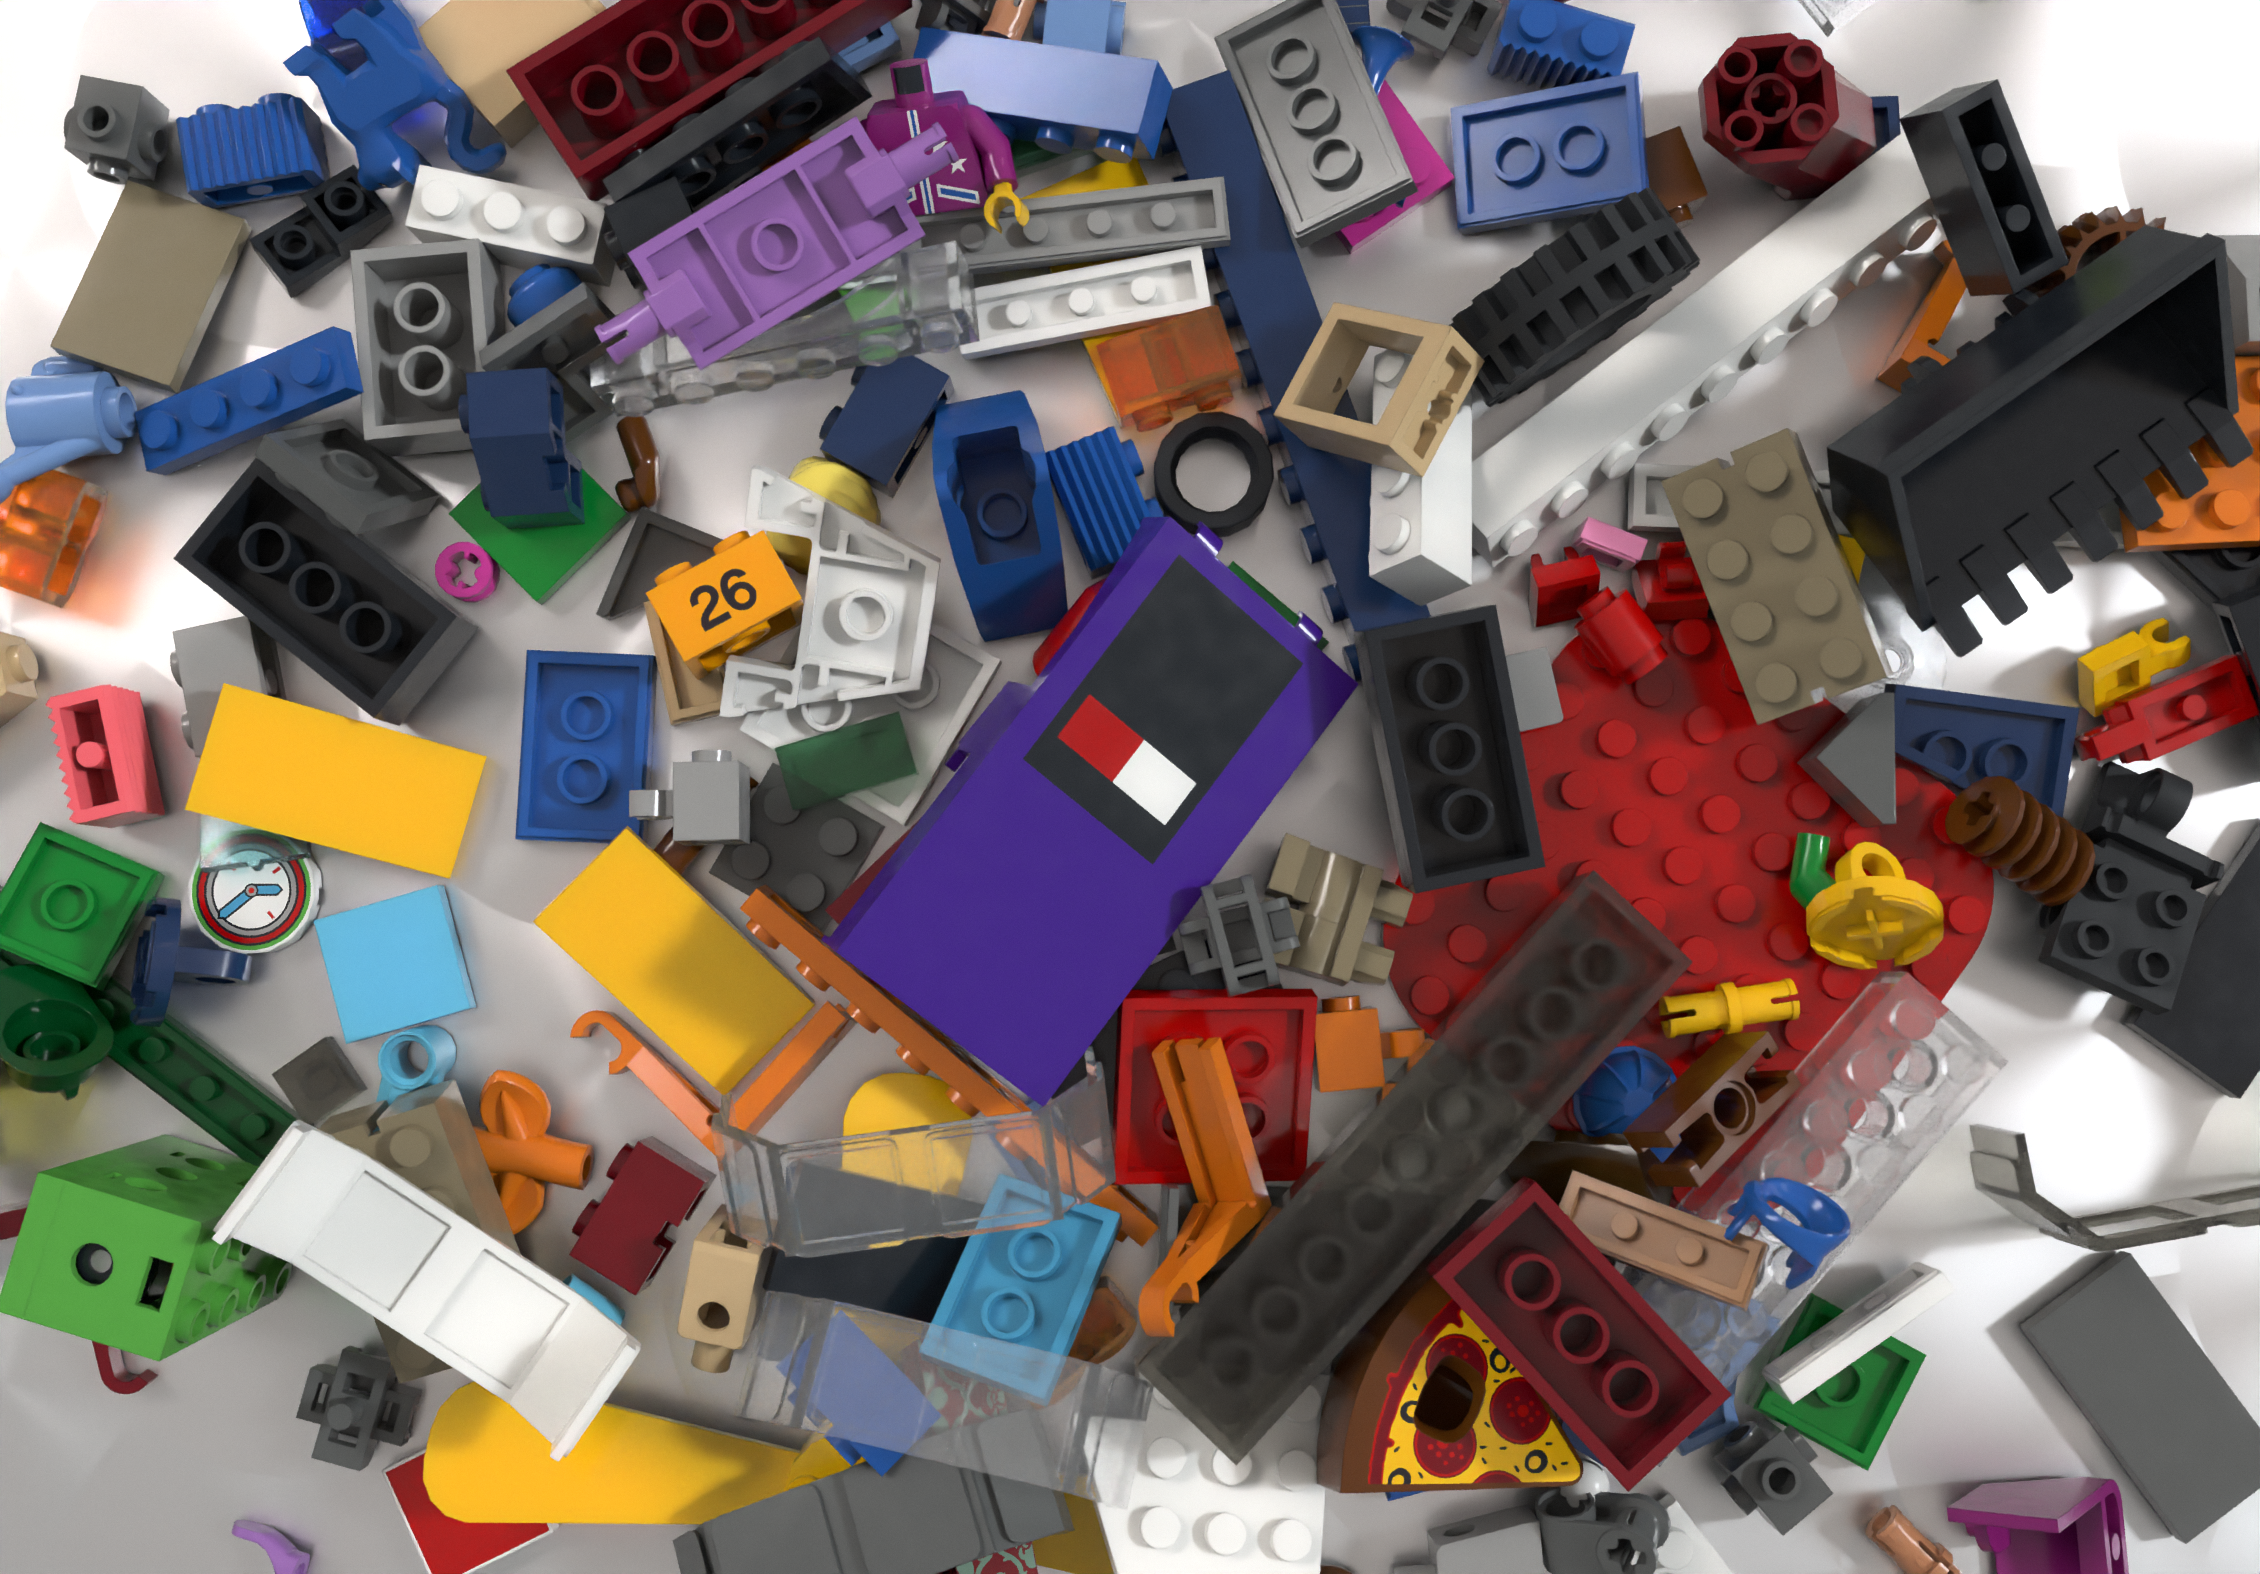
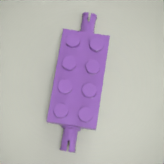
M857 116L627 253L648 288L643 291L645 299L604 324L595 326L594 330L602 343L605 342L607 344L628 331V336L606 348L617 365L623 363L624 359L666 334L672 339L678 336L699 370L707 368L925 237V232L906 198L911 196L908 189L949 164L959 161L952 143L946 144L930 155L925 154L928 150L945 141L947 137L939 122H935L932 124V127L889 153L884 148L877 151Z

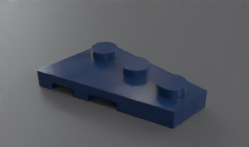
M1885 683L1884 693H1894L1895 756L1922 768L1926 772L1962 790L1985 777H2006L2016 782L2021 790L2031 793L2039 803L2050 807L2057 816L2063 817L2080 708Z

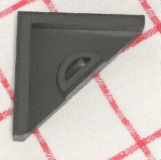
M641 507L596 614L610 621L644 607L643 602L650 601L646 592L657 587L654 580L658 575L683 562H690L691 566L694 567L715 556L713 548L723 539Z

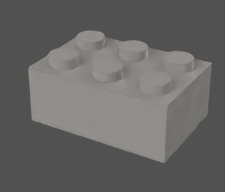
M479 238L350 250L358 366L364 391L361 394L364 440L389 457L472 449L469 434L463 432L460 424L458 402L460 395L467 394L466 373L486 372L481 366L479 351L506 334L500 261Z

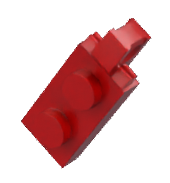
M2237 654L2224 655L2115 701V705L2102 710L2106 724L2096 726L2075 736L2074 744L2081 761L2096 758L2097 761H2102L2116 754L2119 755L2122 764H2129L2134 761H2151L2259 715V710L2247 678L2240 666Z

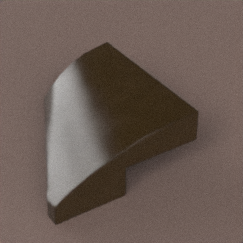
M1504 1127L1496 1132L1494 1143L1513 1184L1515 1185L1523 1176H1526L1536 1181L1558 1206L1573 1170L1661 1204L1670 1205L1673 1187L1656 1186L1647 1172L1654 1164L1663 1163L1650 1148L1644 1153L1634 1151L1623 1134L1608 1133L1605 1136L1594 1137L1579 1131L1557 1130L1554 1142L1519 1140L1516 1127Z

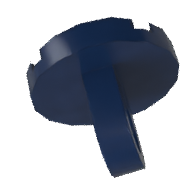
M154 896L152 899H149L144 914L147 917H156V921H152L151 929L143 930L142 937L138 938L130 998H133V1005H136L135 1010H132L130 1014V1020L135 1025L161 1026L168 1007L173 981L221 986L249 984L252 966L251 956L223 950L179 946L181 928L180 900Z

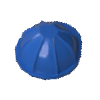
M1615 1046L1592 1056L1579 1071L1572 1090L1573 1114L1583 1134L1594 1137L1605 1136L1608 1133L1623 1134L1622 1132L1666 1091L1677 1078L1672 1068L1656 1053L1637 1046ZM1650 1148L1662 1163L1675 1150V1148Z

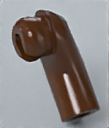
M629 415L622 418L617 423L616 428L633 477L618 481L615 490L623 509L633 513L644 506L648 510L651 509L661 497L660 455L646 418L642 415Z

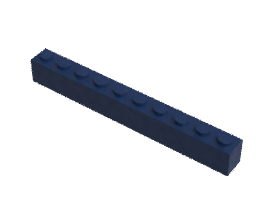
M1230 70L1173 89L1157 150L1161 157L1168 155L1172 157L1178 176L1171 178V182L1224 176L1231 239L1230 246L1202 249L1205 271L1213 270L1221 291L1213 294L1218 317L1225 331L1232 328L1235 329L1242 349L1234 354L1241 380L1246 389L1255 386L1263 406V409L1256 411L1260 432L1268 447L1277 444L1285 466L1277 470L1283 495L1289 506L1299 504L1306 527L1299 529L1302 547L1311 565L1320 562L1328 586L1320 588L1322 601L1331 623L1342 622L1350 644L1342 647L1343 658L1350 677L1356 682L1362 681L1353 632L1431 615L1427 604L1419 606L1369 576L1368 556L1370 551L1372 464L1308 447L1274 416L1278 405L1323 322ZM1346 389L1333 414L1359 421Z

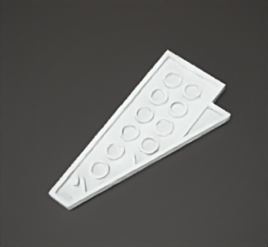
M1139 1352L1136 1358L1131 1419L1070 1414L1069 1425L1114 1574H1320L1326 1487L1317 1484V1441L1321 1412L1333 1372L1330 1375L1205 1361L1195 1357Z

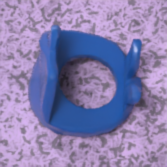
M1771 1177L1761 1181L1752 1180L1746 1183L1743 1187L1744 1193L1737 1202L1729 1206L1727 1213L1734 1216V1219L1726 1229L1724 1237L1732 1241L1750 1217L1755 1215L1776 1238L1793 1250L1786 1260V1267L1790 1268L1791 1271L1786 1279L1785 1287L1791 1290L1814 1276L1824 1257L1850 1235L1851 1226L1846 1212L1825 1194L1800 1182ZM1767 1200L1778 1203L1786 1208L1800 1221L1803 1227L1797 1226L1781 1217L1767 1204Z

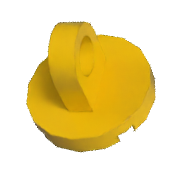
M1862 842L1856 844L1836 863V883L1817 893L1806 907L1807 936H1810L1811 947L1818 955L1841 966L1856 969L1877 968L1876 960L1894 958L1895 966L1907 965L1931 953L1943 939V906L1935 893L1915 881L1907 880L1903 868L1896 857L1876 843ZM1863 868L1868 870L1873 876H1867Z

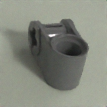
M1560 1487L1549 1489L1536 1498L1535 1511L1536 1518L1540 1521L1543 1565L1548 1572L1552 1574H1653L1656 1570L1659 1557L1657 1548L1663 1546L1669 1536L1671 1527L1668 1512L1657 1500L1640 1493L1599 1492L1594 1495V1501V1497L1589 1492L1586 1493L1587 1499L1579 1500V1507L1575 1508L1571 1507L1567 1498L1561 1495ZM1637 1511L1632 1525L1627 1524L1631 1513ZM1635 1552H1641L1637 1563L1632 1565L1631 1562Z

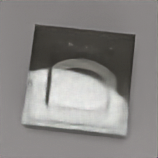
M333 1036L324 1037L272 1073V1076L303 1122L311 1126L318 1124L368 1089Z

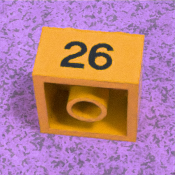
M764 530L753 536H750L748 531H741L725 538L714 546L715 556L694 567L691 566L690 562H683L665 570L654 580L657 587L646 592L648 599L684 663L697 680L711 673L710 671L717 667L725 666L726 660L730 655L744 656L801 625L803 600Z

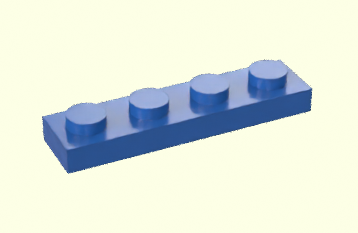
M332 326L134 412L146 471L166 476L364 393L351 332Z

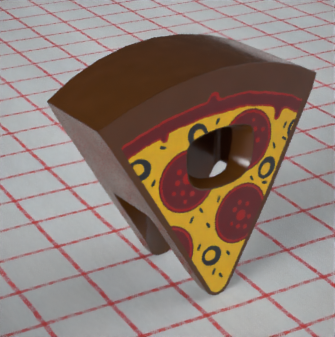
M1430 1255L1403 1274L1378 1298L1359 1322L1344 1347L1333 1372L1320 1418L1317 1441V1484L1338 1493H1379L1572 1486L1578 1483L1583 1475V1463L1549 1404L1426 1270L1425 1267L1438 1255Z

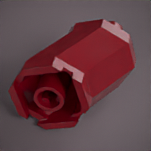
M1791 32L1737 38L1703 78L1698 88L1703 140L1746 174L1775 185L1773 190L1786 201L1819 197L1866 161L1877 148L1872 99L1834 70V66L1824 59L1820 47L1811 40L1798 39Z

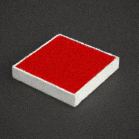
M426 1448L389 1465L381 1471L428 1574H470L553 1533L560 1526L559 1523H465L445 1516L430 1501L423 1481Z

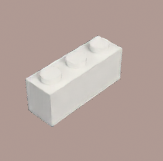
M419 165L405 226L423 244L479 238L500 261L501 265L525 270L542 263L549 264L551 268L556 266L569 267L583 282L607 287L611 285L616 262L603 234L613 230L604 211V208L608 206L607 203Z

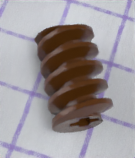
M1990 776L1978 780L1963 790L1949 806L1945 819V828L1950 840L1962 844L1966 852L1980 857L1983 864L1998 870L2003 878L2015 882L2021 891L2031 894L2038 903L2048 907L2065 903L2085 886L2093 871L2095 851L2093 842L2083 831L2073 828L2065 818L2057 816L2050 807L2039 803L2031 793L2021 790L2017 783L2003 776Z

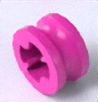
M457 542L447 546L439 554L435 564V577L439 586L447 594L464 602H479L487 599L496 590L500 581V568L498 563L480 546L470 542ZM462 559H467L473 564H476L478 559L480 560L481 566L474 571L478 581L473 586L459 581L458 585L455 583L454 579L461 574L458 563Z

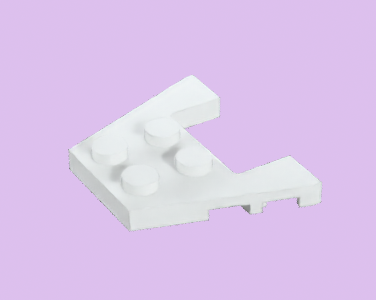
M754 465L751 468L744 527L806 537L812 542L796 664L794 665L730 655L726 660L719 716L732 718L744 716L746 712L779 707H783V710L796 708L797 705L832 699L845 701L920 689L941 558L765 466Z

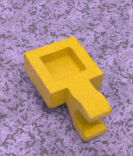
M2159 618L2146 623L2140 629L2139 635L2132 631L2105 645L2098 646L2091 652L2077 658L2079 704L2091 715L2097 717L2103 714L2102 710L2115 705V701L2151 687V676L2166 669L2180 667L2191 658V639L2185 635L2173 642L2165 643L2169 640V621L2165 618Z

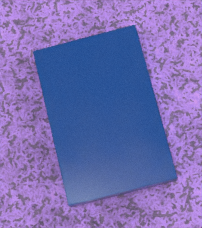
M1639 72L1450 108L1457 226L1463 235L1596 213L1610 203L1616 205L1630 193L1636 191L1638 194L1643 189L1649 188L1643 88Z
M527 650L516 840L609 844L628 825L647 843L649 820H637V817H629V791L650 790L657 681L656 656Z

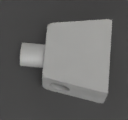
M1521 1505L1435 1527L1427 1531L1430 1564L1393 1567V1574H1544L1540 1521L1528 1505Z

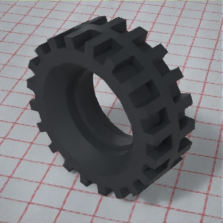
M1645 188L1638 194L1635 191L1626 195L1616 205L1610 203L1601 208L1592 218L1583 223L1581 221L1549 245L1545 244L1533 252L1532 257L1518 267L1511 268L1500 277L1501 280L1471 300L1473 304L1458 312L1452 318L1453 323L1448 326H1452L1484 360L1473 382V386L1488 407H1492L1497 403L1501 404L1507 401L1516 393L1518 395L1541 379L1545 380L1570 361H1575L1584 355L1587 350L1600 341L1609 338L1624 324L1645 312L1652 303L1672 291L1673 286L1686 279L1691 274L1690 271L1698 267L1700 259L1654 190Z

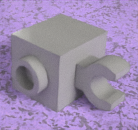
M692 751V762H673V790L629 791V817H637V820L673 819V841L685 846L750 844V768L739 760L731 761V751Z

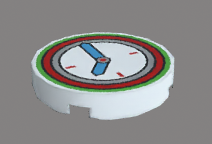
M257 828L235 829L212 841L196 860L188 883L190 911L201 932L219 947L242 954L277 952L298 941L314 923V920H316L320 907L317 903L319 900V889H322L321 872L311 852L295 838Z

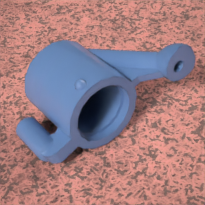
M65 356L43 359L32 367L31 376H21L13 379L7 389L5 409L7 425L15 445V451L0 463V504L10 496L16 485L83 456L113 455L122 452L128 437H133L137 431L134 413L137 411V406L131 391L126 386H120L115 376L111 373Z

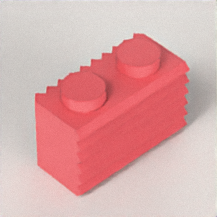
M108 684L50 697L46 706L53 710L48 718L56 722L51 731L58 735L53 743L60 747L56 756L63 760L59 769L66 773L61 781L68 785L64 794L71 798L66 807L74 811L69 820L81 825L115 828L165 815L140 692L129 691L128 689H123V687L117 688V686Z

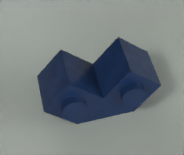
M547 368L466 373L467 394L460 395L458 412L462 430L465 434H469L481 478V498L485 510L490 512L492 518L508 529L585 524L582 462L566 448L563 384Z

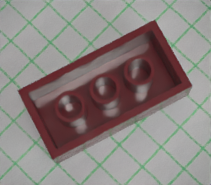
M1523 1176L1425 1267L1441 1287L1628 1492L1732 1395L1537 1182L1526 1176Z

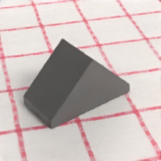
M1878 693L1860 699L1797 762L1861 827H1879L1896 824L1894 693Z

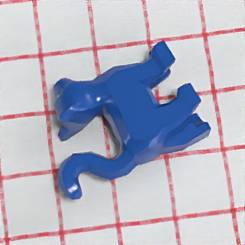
M369 0L362 6L367 15L353 8L332 24L336 33L343 40H355L366 53L368 60L352 72L344 67L324 46L317 42L311 46H303L283 62L285 67L294 76H308L318 87L331 123L355 146L359 163L357 179L369 191L383 188L393 189L407 181L415 185L419 165L432 167L414 146L396 134L392 129V124L398 119L428 102H437L446 108L448 112L443 138L450 158L465 171L481 175L494 172L504 164L507 155L504 144L498 142L483 149H476L471 145L469 137L473 127L474 109L464 90L447 77L442 65L426 47L415 20L399 0Z

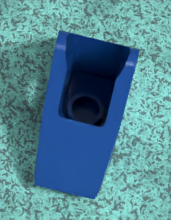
M1017 390L940 405L936 410L932 439L934 483L954 562L979 634L985 642L1054 629L1068 612L1065 569L1045 450L1038 423L1025 393Z

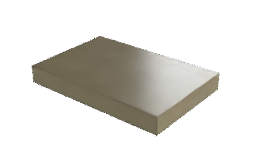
M128 180L50 346L59 355L178 394L252 228L243 218Z

